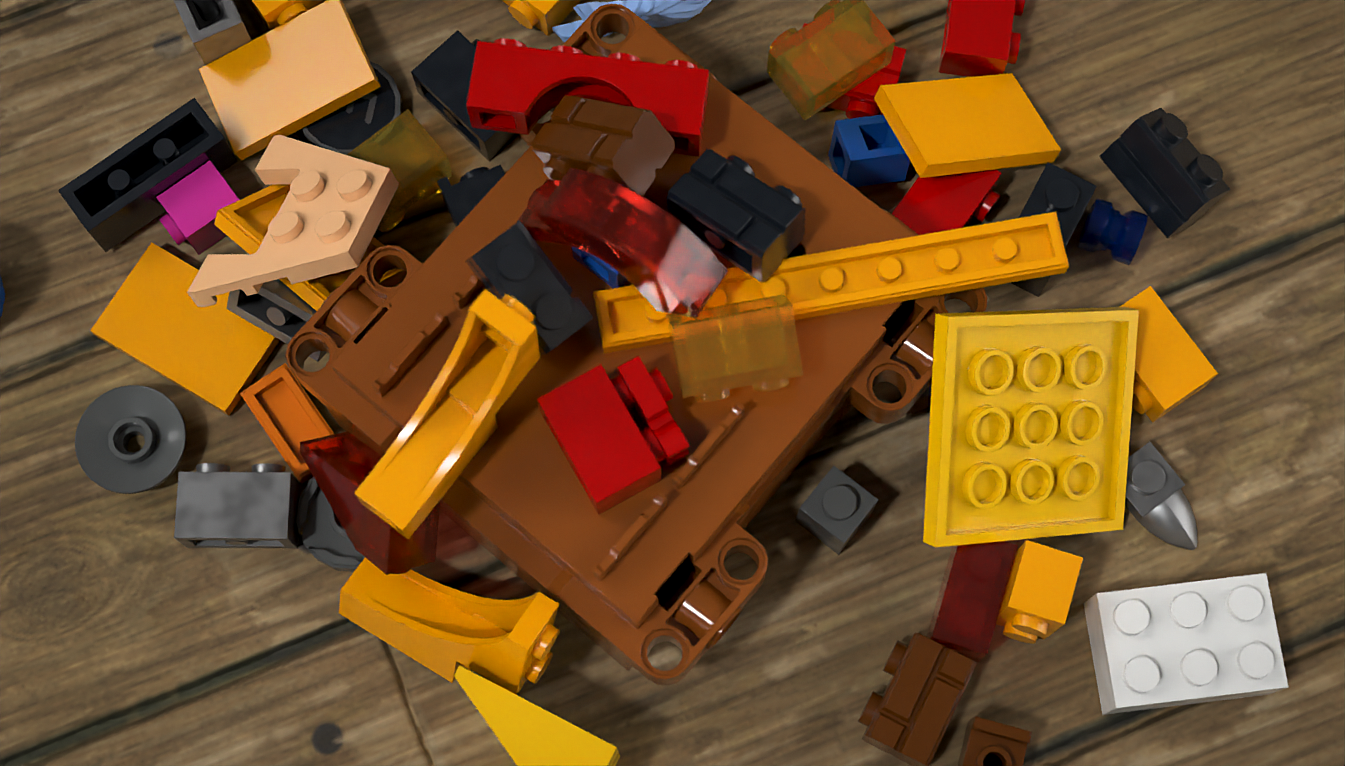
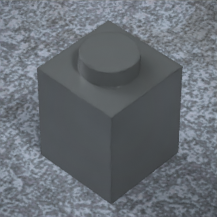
M833 466L799 508L796 522L840 555L873 513L878 499L837 467Z

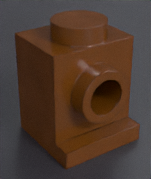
M975 716L967 723L957 766H983V760L987 754L997 755L1002 760L1003 766H1023L1027 745L1030 743L1032 732Z

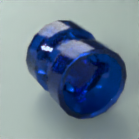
M1096 197L1084 223L1077 247L1092 253L1098 250L1106 251V249H1109L1113 260L1130 265L1142 239L1148 215L1134 210L1121 215L1120 211L1115 210L1111 202Z

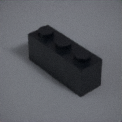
M193 98L58 191L88 233L107 252L166 211L156 198L161 193L209 160L219 173L228 169L238 160L224 136L197 100Z

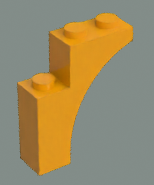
M485 289L469 308L460 336L436 381L400 435L354 493L362 505L408 540L498 428L495 417L496 412L540 358L537 330L531 324L535 317L528 308L510 295L505 294L499 300Z
M372 547L340 590V615L451 683L456 679L454 674L460 665L470 671L473 670L494 684L517 695L527 680L536 684L553 657L550 649L560 633V629L553 626L559 603L541 592H537L530 597L515 600L491 599L472 595L431 580L393 560Z

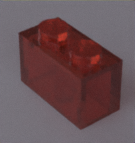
M999 541L952 546L926 637L975 662L983 659L989 651L1018 545Z

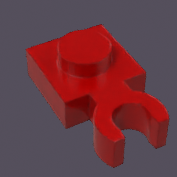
M639 355L618 366V375L626 384L636 404L634 409L644 427L649 426L659 441L666 456L664 460L668 466L689 455L687 448L690 446L681 429L669 413V407L666 402L672 400L673 395L659 369L655 367L647 371Z

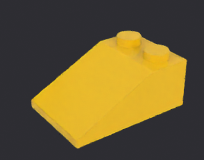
M459 665L454 677L517 766L616 765L620 754L614 745Z

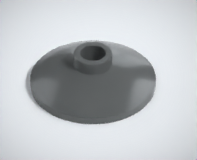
M139 385L114 388L96 398L81 416L75 434V452L82 470L100 487L120 494L145 492L166 481L179 466L187 443L185 422L177 406L163 393L150 387ZM138 435L144 436L145 443L143 448L138 452H129L128 442L130 439Z

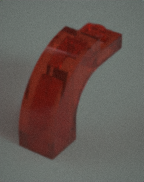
M570 168L561 181L546 179L544 184L531 194L527 208L517 220V222L521 221L534 240L572 246L601 259L626 277L649 303L660 312L697 318L728 272L720 260L693 232L661 207L615 181L580 169Z

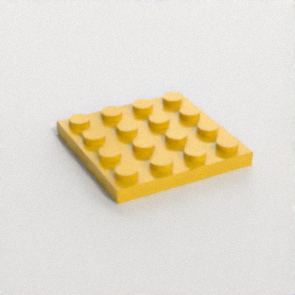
M1104 307L935 314L924 543L933 547H946L1123 530L1138 309Z

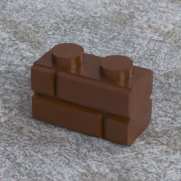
M564 95L551 114L552 122H546L532 141L533 151L545 164L543 167L544 173L554 183L566 189H572L576 183L586 185L592 191L605 198H613L616 192L634 197H643L656 178V168L662 169L675 149L674 139L651 110Z
M914 633L907 645L897 640L883 668L884 672L892 675L882 696L873 691L858 720L859 723L867 726L862 740L912 766H929L977 663L919 633Z

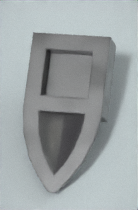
M1148 442L1128 457L1125 506L1151 534L1176 547L1194 550L1197 547V527L1190 503L1181 490L1185 484L1153 444Z

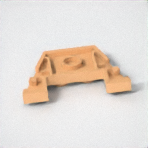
M274 135L255 171L265 185H291L290 191L276 217L269 223L267 234L254 254H208L187 291L188 295L197 307H207L217 304L216 295L239 289L244 291L247 296L257 294L263 283L287 277L291 284L357 268L399 186L391 169L283 135Z

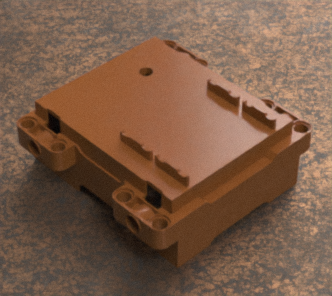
M610 3L600 6L562 44L577 48L586 55L608 57L612 53H627L638 57L643 62L665 64L670 60H684L694 63L699 69H705L630 9L620 4ZM610 32H619L626 36L623 41L616 44H609L601 40L605 34ZM709 72V93L700 156L708 148L726 159L731 155L739 157L751 167L757 179L772 188L781 185L795 193L800 199L803 208H805V234L802 241L795 248L802 256L918 236L917 233L889 211L883 210L718 82L715 76ZM555 106L549 111L553 112L557 106ZM536 123L529 135L520 134L521 138L530 146L528 150L423 264L399 246L386 245L375 249L326 298L316 313L292 337L287 345L286 360L289 368L303 387L327 407L339 426L381 460L436 381L460 336L469 308L486 289L465 261L520 220L572 288L570 296L572 298L578 297L594 318L548 354L540 355L539 360L496 412L495 417L498 428L436 504V507L536 592H541L559 603L558 612L627 671L633 666L653 683L668 686L682 680L705 652L710 650L721 639L765 579L768 565L766 550L757 539L744 530L824 434L835 422L839 423L852 406L876 423L889 424L897 422L902 418L924 391L932 386L935 314L949 313L945 308L944 302L950 299H960L966 302L971 312H985L988 298L985 289L982 287L604 353L593 292L613 288L573 258L571 238L577 231L588 237L590 234L587 232V227L595 214L605 204H610L614 207L624 194L616 192L613 198H605L592 191L586 185L576 183L572 189H566L549 179L543 171L545 164L533 151L532 141L545 124ZM672 153L662 169L656 168V178L643 197L649 200L660 212L662 241L624 286L737 267L668 222L666 198L668 192L685 172L687 174L690 172L691 166L700 156ZM402 269L407 272L403 282L397 286L384 287L380 285V279L389 270ZM903 304L911 313L896 334L886 343L883 341L886 332L884 324ZM318 351L330 353L329 361L321 370L309 372L303 369L304 362L312 353ZM639 355L647 371L657 367L666 380L673 395V399L666 402L669 407V413L681 429L690 446L687 448L689 455L669 466L664 459L658 462L661 467V481L598 515L540 412L537 398L600 364L611 380L618 376V366ZM880 382H890L900 390L902 399L892 404L884 403L874 395L872 387ZM633 408L629 413L641 431L645 427ZM736 553L747 554L755 561L757 571L748 579H735L725 570L724 563L726 559ZM689 555V561L693 564L692 572L664 606H660L658 597L655 596L656 592ZM663 641L677 645L682 653L679 665L668 671L656 669L648 660V653L651 648Z

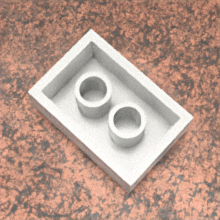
M1266 573L1096 593L1083 603L1102 715L1269 695L1288 688Z

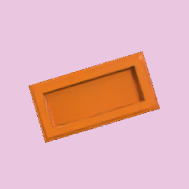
M286 363L240 392V395L301 484L348 454Z

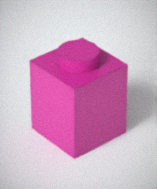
M210 160L156 197L167 212L166 215L159 219L178 246L188 240L198 255L227 236L214 225L217 210L239 200Z

